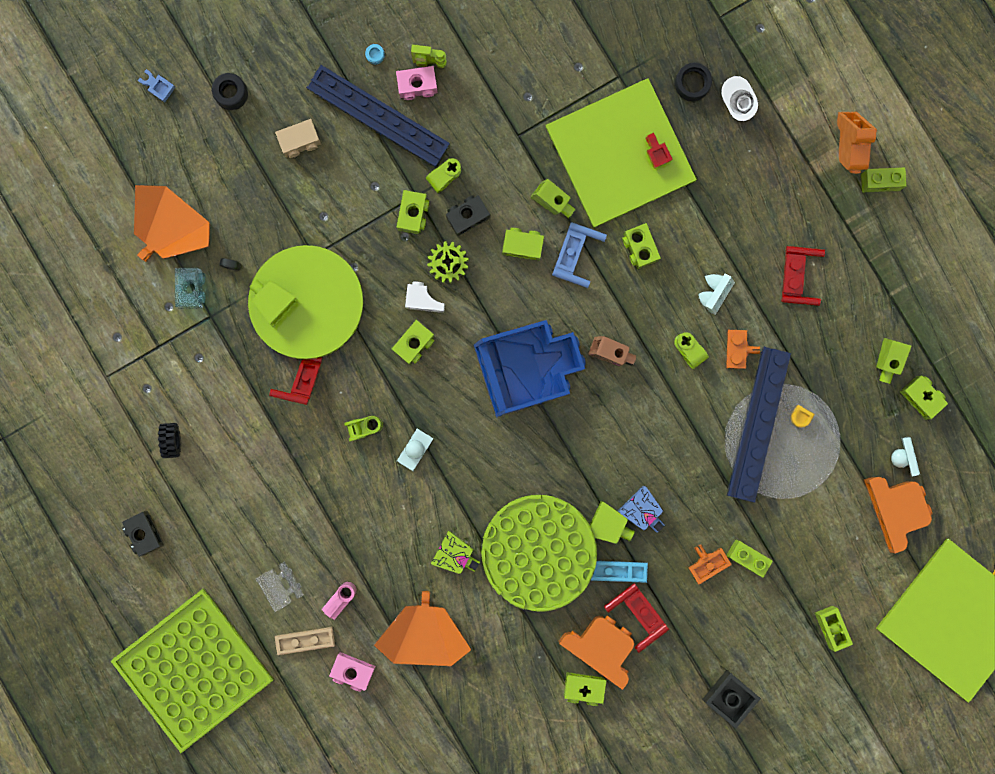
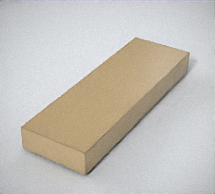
M333 626L275 635L277 655L336 646Z

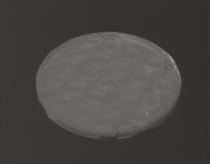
M783 385L757 493L778 499L800 497L818 488L832 473L840 452L839 427L830 408L813 392L796 385ZM751 393L743 398L735 407L725 430V451L732 470ZM796 405H800L815 414L808 426L799 428L791 422V414Z

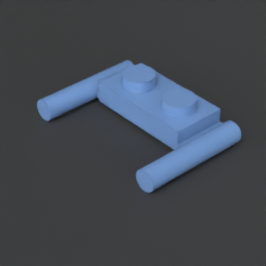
M571 222L552 276L588 288L589 280L573 275L586 236L605 242L607 235Z

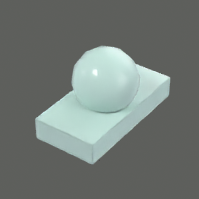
M417 428L397 461L414 471L433 438Z
M901 438L904 449L895 450L892 453L891 461L898 468L909 466L911 476L919 475L920 472L911 438Z

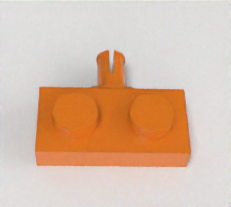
M727 330L726 368L746 369L748 354H760V351H755L760 350V346L748 345L747 330Z
M702 544L694 548L700 558L696 563L689 566L688 569L699 585L732 564L722 548L707 554Z

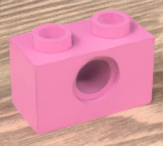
M434 66L396 71L400 99L412 100L415 99V96L422 95L423 97H432L438 93ZM415 81L422 82V85L418 88L412 86Z
M339 652L329 677H332V681L338 684L347 683L351 685V689L361 692V690L365 691L376 666ZM347 669H355L357 676L354 678L349 677Z

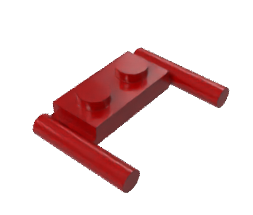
M786 246L781 302L820 306L821 298L802 297L806 256L824 257L825 250Z
M323 357L302 359L291 393L271 389L269 396L308 405Z
M635 583L604 606L609 613L624 601L647 631L649 636L635 646L638 653L670 630Z

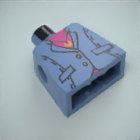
M642 486L617 511L642 530L650 526L658 533L665 526L658 518L663 510L646 486Z

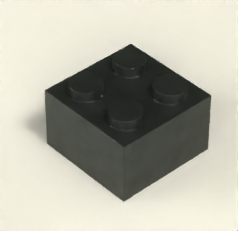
M726 670L702 700L736 729L761 698Z

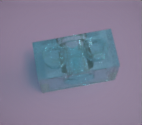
M175 268V307L179 309L203 308L202 303H205V292H202V284H205V274L202 273L201 269ZM190 284L195 285L192 293L187 292V287Z

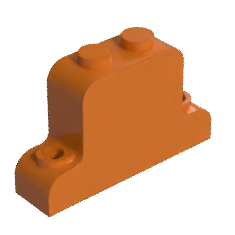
M838 112L837 125L840 130L839 162L850 173L857 174L861 173V170H868L871 143H874L876 140L877 129L858 112Z
M870 477L864 479L889 552L898 553L904 551L908 544L906 534L928 526L932 520V509L929 504H926L924 498L926 493L923 486H920L917 482L907 481L889 487L885 478Z
M607 615L605 618L603 616H596L581 636L574 631L563 634L558 641L560 645L619 688L624 689L629 680L627 675L629 671L621 665L634 647V641L630 637L632 633L624 627L620 629L615 626L616 621Z

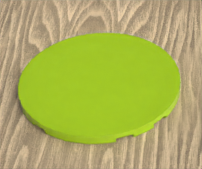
M303 245L282 250L262 265L252 281L253 283L255 280H258L263 285L268 281H272L298 300L272 327L252 302V298L256 294L251 289L249 291L248 308L253 327L269 347L282 355L297 359H316L329 355L341 348L353 336L360 323L363 310V292L359 279L351 266L343 258L328 249Z
M530 495L508 503L493 517L483 537L482 563L490 584L499 595L521 609L537 612L551 611L571 603L586 589L596 568L597 545L590 524L579 510L557 497Z

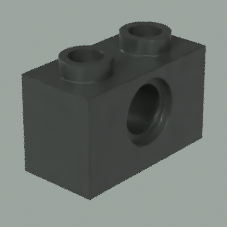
M472 195L466 198L464 204L459 207L455 205L449 208L446 214V218L457 237L490 218V213L479 195L476 197ZM466 210L471 211L473 214L469 219L462 217V213Z
M143 511L122 522V530L125 536L129 537L132 542V551L134 554H138L139 557L164 546L148 511ZM140 529H142L145 532V538L143 540H141L138 537V531Z

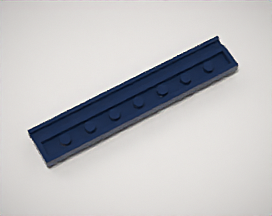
M320 65L311 79L309 86L306 87L310 92L435 168L450 146L449 142Z
M765 346L762 348L726 496L755 503L791 353Z

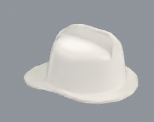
M739 76L731 77L724 82L721 94L730 114L738 121L751 119L758 110V100L749 82Z

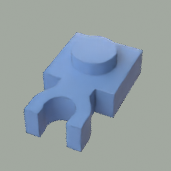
M146 69L145 74L149 76V79L144 81L139 78L138 81L144 86H150L148 91L165 103L176 87L160 75L155 79L153 74Z

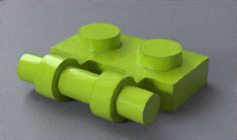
M412 45V60L417 66L427 67V65H432V63L436 64L438 68L446 66L447 61L444 51L434 50L428 46Z

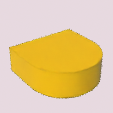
M796 405L791 414V422L796 427H806L810 424L815 414L800 405Z

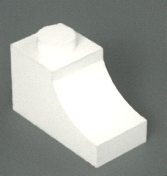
M412 282V285L408 284L406 309L444 313L445 304L432 299L424 283Z

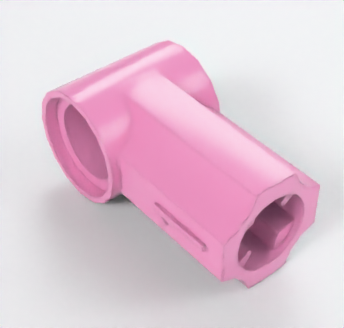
M351 582L343 583L322 608L323 612L329 618L335 620L355 596L356 586ZM345 587L349 588L352 592L351 596H345L342 593V589Z

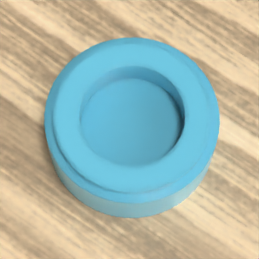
M372 44L366 49L365 55L369 63L376 65L384 60L385 53L380 45Z

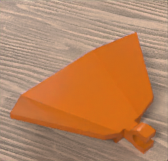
M135 185L134 235L147 244L137 254L138 257L147 262L154 252L163 259L209 247L210 222L166 186Z
M422 591L421 605L405 606L374 644L393 664L452 666L472 650L446 609L430 606V591Z

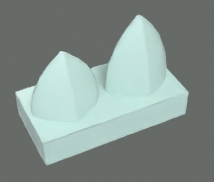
M716 274L705 276L708 285L715 291L699 293L701 303L714 315L718 312L735 283L733 278L727 274L723 276Z

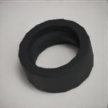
M700 63L686 64L680 69L675 79L677 93L687 101L701 100L707 95L712 86L711 72ZM691 71L701 74L705 81L703 89L696 93L687 91L682 83L684 75Z

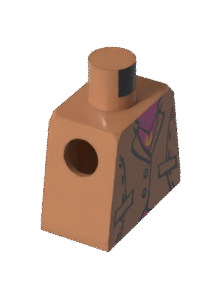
M605 336L594 337L588 353L592 357L617 366L624 363L633 366L636 360V355L628 352L630 347Z

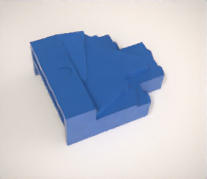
M545 320L482 338L474 344L496 418L570 394V384L565 379V376L585 369V358L580 354L578 348L580 343L574 332L552 338V327Z

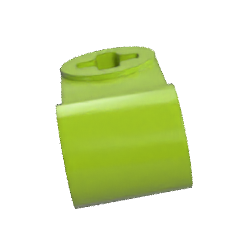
M448 159L429 173L425 179L437 193H440L461 174V165L456 159ZM452 165L454 167L456 165V172L452 170L449 172V166Z
M685 332L676 336L674 345L692 369H695L709 358L707 352L699 345L691 333ZM687 338L688 341L686 342V344L682 345L681 342L683 341V339Z
M376 416L344 423L350 435L349 442L376 434L383 428L382 420ZM373 419L378 422V427L375 430L369 428V422Z

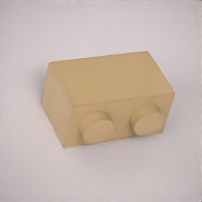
M311 119L275 132L285 157L293 158L300 155V152L304 150L312 151L317 149L318 145H321Z

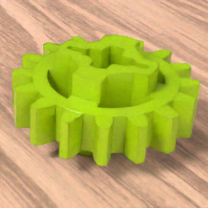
M445 241L443 247L437 244V250L431 249L433 256H428V259L432 262L428 263L427 266L433 267L430 274L436 273L435 279L438 280L441 277L442 283L449 279L451 284L453 278L459 281V275L465 276L463 269H468V266L464 263L469 260L463 257L466 255V251L460 252L461 246L459 245L455 248L454 242L447 246ZM450 251L457 253L459 257H454L450 254ZM443 252L442 257L436 260L437 256ZM446 255H448L450 261H453L450 263V270H448L446 264H443L446 262ZM460 265L458 271L453 274L454 268ZM437 268H442L446 271V275L440 273Z

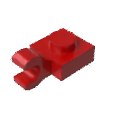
M654 133L647 135L645 139L651 149L646 152L654 169L672 161L673 159L665 142L659 145Z

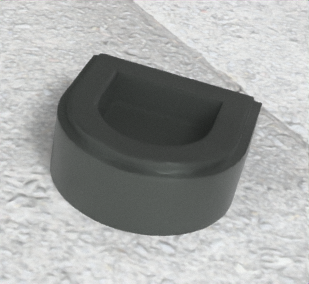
M225 258L220 259V267L240 270V262Z

